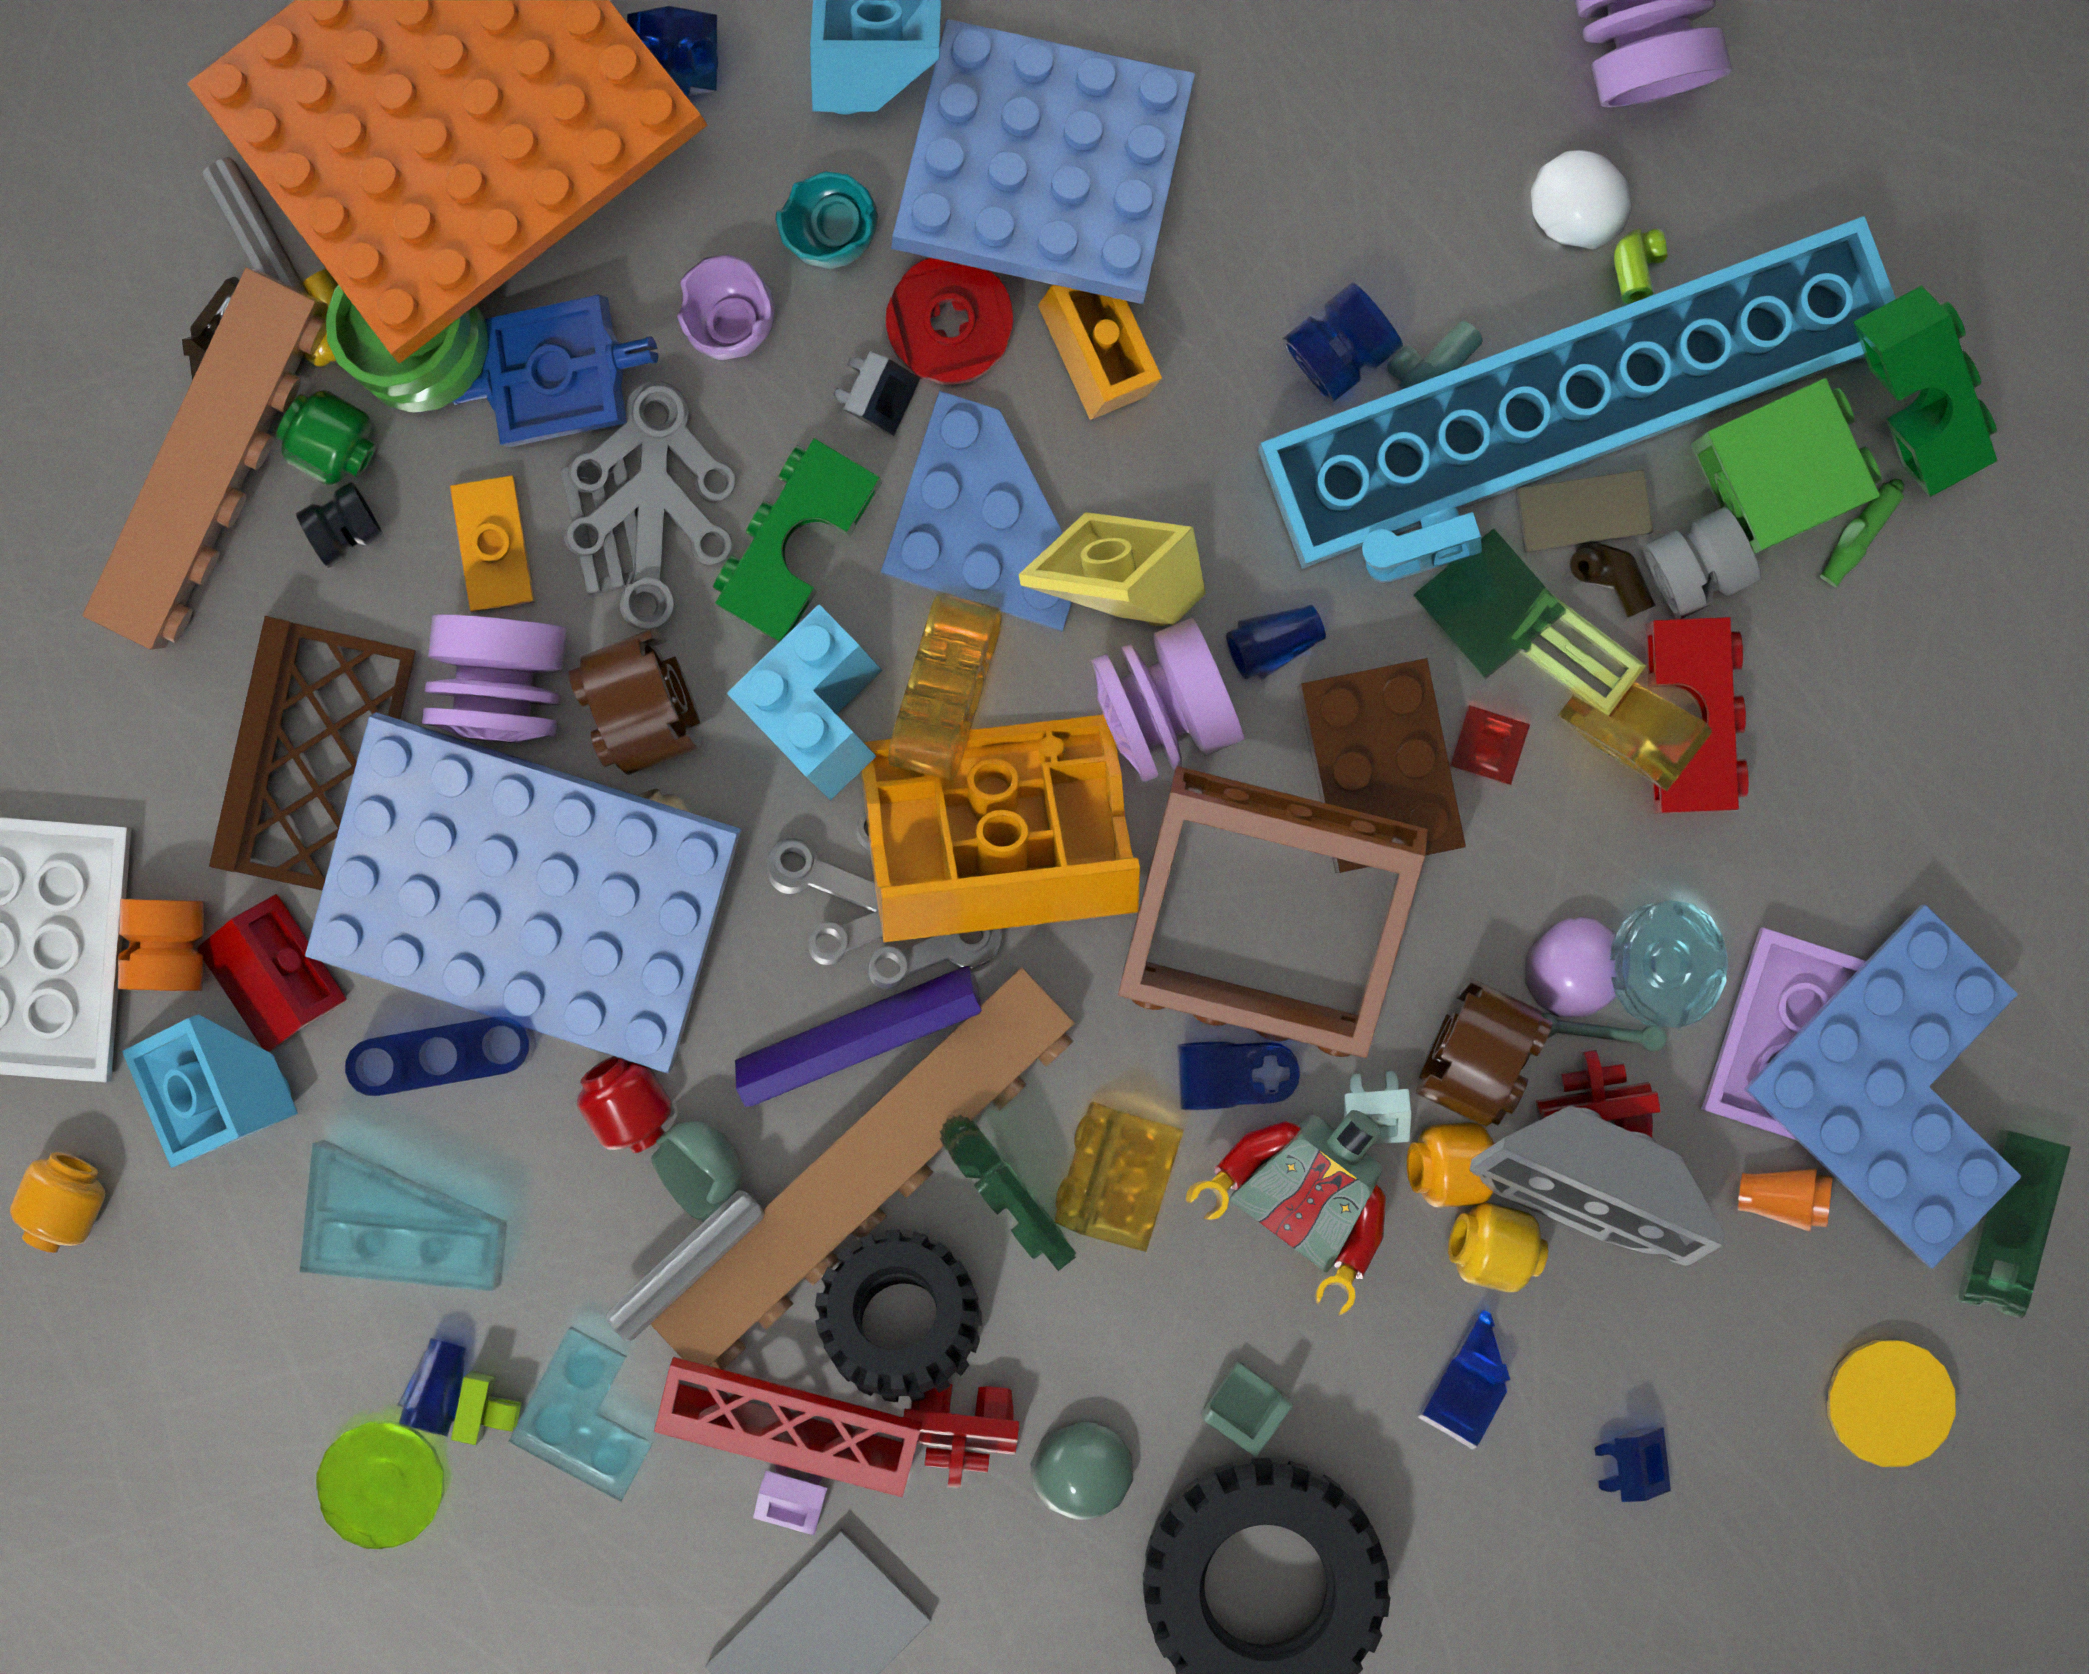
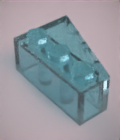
M326 1140L312 1144L300 1272L493 1291L501 1285L507 1221L436 1189L432 1190L405 1178L380 1164L376 1165Z

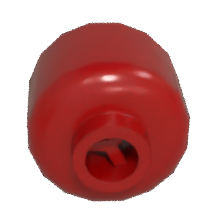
M613 1056L593 1067L581 1078L580 1083L583 1089L577 1098V1108L599 1143L606 1149L618 1150L629 1147L632 1153H639L653 1146L656 1143V1139L665 1133L661 1126L670 1116L672 1102L651 1068Z

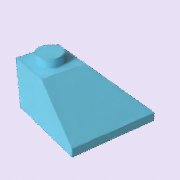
M813 0L810 40L812 111L834 112L843 115L856 112H877L939 60L941 0Z
M199 1014L187 1018L122 1051L171 1168L298 1114L291 1098L289 1083L280 1072L274 1055Z

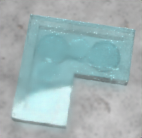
M571 1326L567 1330L508 1442L622 1502L653 1444L650 1440L597 1413L627 1356Z

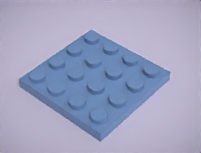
M946 19L940 42V57L935 62L896 219L891 249L1144 304L1195 73Z

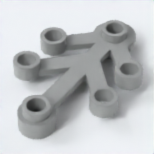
M663 381L646 382L634 389L625 403L627 423L592 453H584L575 458L568 469L569 481L575 489L584 493L594 492L606 483L609 475L608 469L641 444L640 471L591 515L577 518L571 522L566 528L564 535L566 546L572 553L578 556H590L601 549L605 536L638 507L634 582L629 584L622 592L620 611L629 625L640 630H649L661 626L669 619L673 611L674 601L672 593L660 581L664 510L692 541V553L699 562L706 565L718 564L729 556L732 549V540L728 532L719 526H713L666 473L667 449L669 447L696 475L695 488L703 499L710 502L721 501L733 492L736 483L732 469L724 463L716 462L686 428L688 419L687 402L676 387ZM657 402L665 408L667 417L662 425H652L646 420L644 409L648 403ZM591 461L599 468L600 477L595 484H585L578 478L577 468L581 462ZM716 470L724 475L726 487L722 493H711L705 487L704 477L708 471ZM588 525L595 531L596 542L591 548H581L575 543L573 534L577 526ZM705 534H715L721 539L723 548L719 556L709 557L703 553L700 543ZM639 593H648L656 601V609L649 617L639 615L634 609V599Z
M865 811L858 820L856 836L859 843L870 851L869 836L864 831V826L867 824ZM784 839L772 847L767 858L766 874L769 882L777 890L787 894H796L812 886L873 911L871 914L841 926L831 922L821 923L816 926L810 934L808 943L809 953L816 962L823 965L835 964L844 957L845 952L883 938L874 882L817 860L816 852L812 846L801 839ZM788 853H796L803 858L805 866L797 872H790L782 866L781 858ZM1002 930L981 931L982 940L976 944H967L961 940L959 934L931 937L903 951L889 946L879 948L872 954L867 969L869 979L879 988L892 989L901 984L905 976L947 959L960 967L970 966L971 968L983 966L990 962L997 954L1002 941ZM824 934L833 935L839 940L840 948L834 953H824L816 945L818 937ZM884 958L893 959L899 966V973L894 977H883L877 972L876 963Z

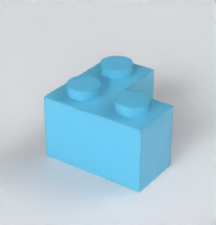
M819 604L734 685L727 694L830 801L876 757L837 714L883 670Z

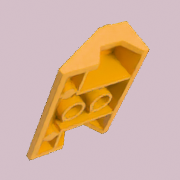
M1104 715L864 742L876 755L861 771V780L883 942L1138 912L1140 865L1138 857H1133L1125 818L1122 773L1116 743Z

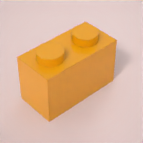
M1051 285L1038 304V307L1089 419H1095L1147 397L1160 382L1162 376L1128 302L1108 296Z

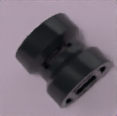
M353 482L337 489L334 492L333 499L322 506L311 504L296 513V517L307 539L327 568L343 561L346 558L347 550L358 544L369 546L384 537L373 512Z

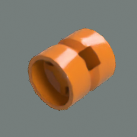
M120 899L119 935L129 941V948L118 954V989L202 991L203 955L193 949V942L204 936L205 901Z

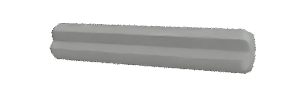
M226 157L209 165L203 171V177L254 269L260 270L307 293L302 285V280L237 163L230 157Z
M744 1190L736 1191L607 1312L606 1319L610 1327L624 1340H634L763 1220L765 1214L758 1202Z

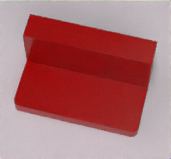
M277 894L233 917L198 946V952L203 955L204 962L262 1049L268 1052L280 1046L300 1029L333 1011L347 1000L323 962L305 957L309 941Z

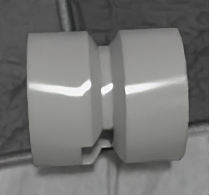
M1725 506L1693 521L1690 534L1685 536L1679 531L1674 530L1645 544L1643 547L1653 579L1663 599L1677 619H1683L1710 606L1713 602V595L1717 591L1731 596L1762 579L1761 571L1750 542L1736 517Z

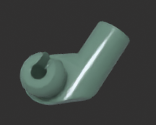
M1460 321L1424 359L1414 347L1404 346L1387 364V369L1392 376L1401 381L1398 386L1405 389L1458 369L1478 349L1483 339L1480 332L1472 324Z

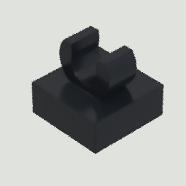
M869 351L865 360L860 357L850 358L847 365L858 371L859 375L851 392L836 388L833 394L834 397L844 404L843 410L873 428L894 436L920 378L891 359Z

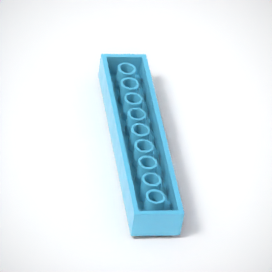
M1863 216L1260 443L1257 451L1301 568L1303 569L1362 547L1366 536L1374 530L1385 529L1397 534L1420 525V519L1429 514L1454 507L1457 510L1466 508L1865 358L1853 321L1895 300L1896 297L1866 218Z

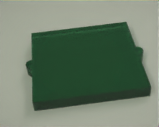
M1492 529L1481 538V553L1447 563L1448 566L1413 595L1415 600L1485 680L1519 651L1529 652L1532 649L1531 642L1566 614L1564 607L1495 529Z

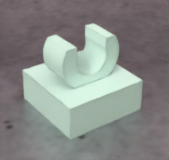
M1386 1071L1385 1091L1365 1092L1362 1088L1361 1074H1353L1350 1079V1093L1345 1094L1344 1118L1351 1110H1357L1371 1118L1381 1131L1379 1138L1374 1144L1410 1142L1411 1104L1409 1089H1399V1080L1394 1071Z

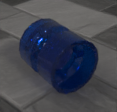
M1353 282L1324 305L1325 317L1318 319L1309 316L1282 338L1286 349L1303 373L1320 393L1332 403L1361 381L1360 369L1367 366L1376 369L1404 346L1395 328L1366 292ZM1336 336L1348 350L1340 357L1329 344Z

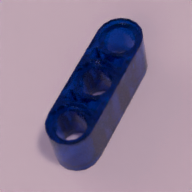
M496 1016L376 1037L359 1042L350 1050L345 1061V1074L352 1087L367 1096H381L501 1075L523 1068L532 1059L536 1050V1038L533 1030L525 1028L518 1020L508 1016ZM499 1026L513 1029L519 1037L520 1050L517 1057L511 1062H501L495 1059L488 1048V1039L491 1032ZM443 1037L449 1040L456 1049L457 1061L448 1073L436 1072L427 1063L426 1049L434 1038ZM379 1048L386 1051L393 1061L392 1076L385 1084H376L365 1076L363 1060L371 1049Z

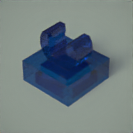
M1664 1427L1640 1428L1594 1448L1595 1456L1611 1455L1617 1459L1619 1475L1599 1480L1598 1484L1599 1489L1606 1492L1620 1490L1622 1502L1647 1501L1671 1491Z

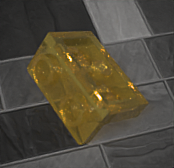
M1091 1102L1087 1114L1080 1120L1076 1128L1074 1137L1076 1150L1068 1176L1063 1179L1057 1190L1055 1223L1081 1235L1147 1252L1184 1130L1169 1124L1123 1112L1104 1104Z

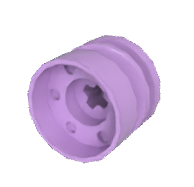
M1575 0L1578 16L1583 18L1604 17L1584 28L1582 31L1584 40L1590 43L1615 42L1617 49L1596 59L1591 65L1600 104L1603 107L1628 106L1669 97L1717 81L1729 75L1733 70L1723 29L1717 27H1691L1690 21L1711 11L1716 5L1715 0Z
M444 614L432 615L428 657L439 662L457 666L456 679L426 682L425 692L453 696L454 701L453 709L424 708L422 724L436 726L457 735L458 738L521 743L522 741L541 737H557L558 721L530 717L531 704L560 705L561 695L534 687L533 678L535 673H550L563 670L567 628L551 624L501 618Z
M1193 617L1154 633V645L1159 663L1150 667L1146 666L1137 650L1131 644L1121 647L1131 674L1122 679L1118 678L1107 654L1092 660L1096 672L1098 694L1096 697L1120 753L1138 771L1143 783L1159 776L1149 749L1161 745L1171 768L1175 770L1176 766H1183L1177 737L1189 733L1198 749L1205 756L1245 739L1225 684Z

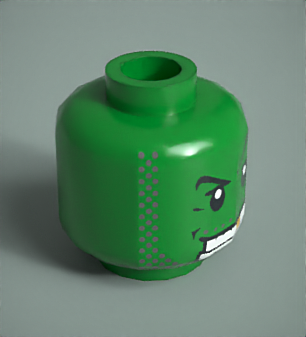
M327 390L317 391L309 397L300 394L286 411L276 432V438L282 441L281 452L284 460L325 485H334L340 482L348 473L358 478L369 464L376 450V444L368 440L371 432L369 416L364 411Z

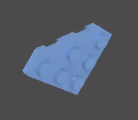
M939 391L881 569V574L1063 632L1072 602L1021 586L1018 574L1063 532L1000 410Z

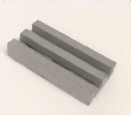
M623 457L608 469L609 474H614L617 491L629 481L625 457ZM589 462L578 466L577 476L580 480L589 479L590 484H595L599 480L600 471L595 463ZM569 467L560 470L571 521L573 522L577 518L586 516L581 493L571 485L568 478ZM604 485L600 489L591 492L595 510L607 500ZM636 509L624 519L633 567L635 564L637 528ZM588 525L577 526L574 530L576 544L581 548H591L592 544ZM613 529L605 536L603 544L610 577L599 579L594 554L579 556L586 591L589 595L627 587L634 582V571L622 572Z

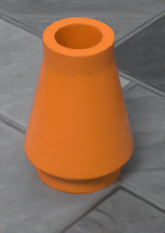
M1817 1168L1762 1174L1742 1173L1738 1211L1752 1212L1811 1232V1226L1828 1227L1833 1177L1817 1175Z

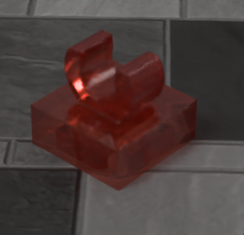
M1468 705L1449 766L1498 783L1511 785L1530 724Z

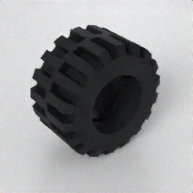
M886 1230V1238L875 1240L873 1234L860 1238L862 1247L854 1252H851L846 1247L837 1255L840 1264L835 1270L827 1268L821 1279L825 1285L824 1291L816 1295L815 1308L819 1313V1319L815 1320L825 1351L846 1381L853 1382L859 1391L870 1397L873 1393L881 1395L884 1401L898 1403L899 1396H909L911 1401L914 1402L926 1399L924 1392L935 1387L938 1393L950 1387L948 1379L955 1372L962 1376L969 1367L967 1357L970 1352L976 1353L980 1342L977 1333L978 1326H982V1312L978 1304L979 1298L967 1270L960 1260L957 1261L953 1257L949 1248L941 1242L934 1245L929 1241L927 1235L915 1231L912 1238L903 1237L900 1230ZM897 1284H912L927 1290L935 1301L937 1311L934 1323L923 1339L910 1347L898 1350L878 1347L867 1339L862 1328L863 1315L868 1303L877 1293Z

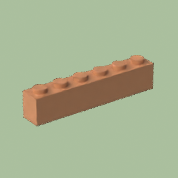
M245 268L82 614L83 617L150 650L165 648L168 641L176 643L180 639L192 615V609L185 606L196 583L203 586L207 582L218 561L219 551L213 549L216 539L223 525L228 528L233 526L246 501V493L240 491L241 486L250 468L258 470L271 449L274 436L268 434L267 431L277 410L285 413L298 392L301 378L294 374L305 352L312 355L319 347L325 335L326 319L322 315L327 303L260 270Z

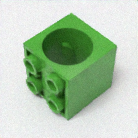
M1826 378L1712 429L1690 444L1719 508L1725 506L1733 513L1750 542L1754 554L1880 496L1875 484L1881 482L1882 477L1876 460L1866 446L1858 448L1848 425L1855 422L1851 406L1840 388L1831 390Z

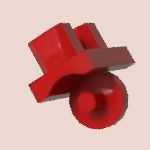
M1596 1050L1582 1052V1071L1560 1075L1563 1092L1586 1089L1587 1092L1536 1100L1539 1120L1571 1105L1593 1110L1605 1121L1612 1120V1124L1630 1132L1643 1133L1650 1137L1653 1134L1652 1114L1661 1112L1658 1093L1656 1091L1652 1092L1649 1082L1605 1089L1604 1086L1626 1083V1070L1624 1064L1601 1067Z
M950 1384V1387L938 1393L936 1387L924 1392L926 1399L912 1402L911 1409L904 1408L903 1417L922 1422L917 1444L952 1448L950 1450L926 1447L924 1466L949 1469L948 1487L961 1488L963 1470L988 1473L990 1454L968 1452L965 1449L1016 1455L1020 1421L1013 1420L1012 1390L1009 1388L978 1387L975 1416L950 1413L953 1384Z

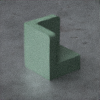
M1237 1361L1203 1408L1201 1414L1204 1421L1254 1457H1257L1288 1414L1293 1403L1289 1396L1243 1363Z

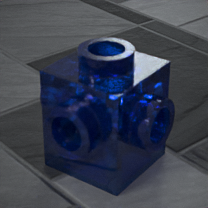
M673 6L627 14V23L690 101L691 95L717 91L716 14Z

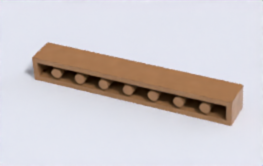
M1023 967L981 1004L982 1011L980 1014L964 1020L763 1209L765 1214L763 1220L650 1324L682 1359L707 1366L711 1365L712 1367L724 1370L747 1348L739 1338L758 1321L765 1330L769 1328L794 1304L786 1294L799 1281L805 1278L812 1286L823 1277L828 1267L832 1269L839 1262L833 1250L847 1236L852 1234L858 1242H860V1238L867 1236L887 1217L879 1206L897 1190L905 1198L912 1194L934 1173L926 1164L927 1161L943 1146L953 1155L980 1130V1127L972 1120L990 1102L1000 1111L1027 1085L1019 1076L1037 1058L1047 1067L1074 1041L1066 1033L1075 1024L1074 1021Z

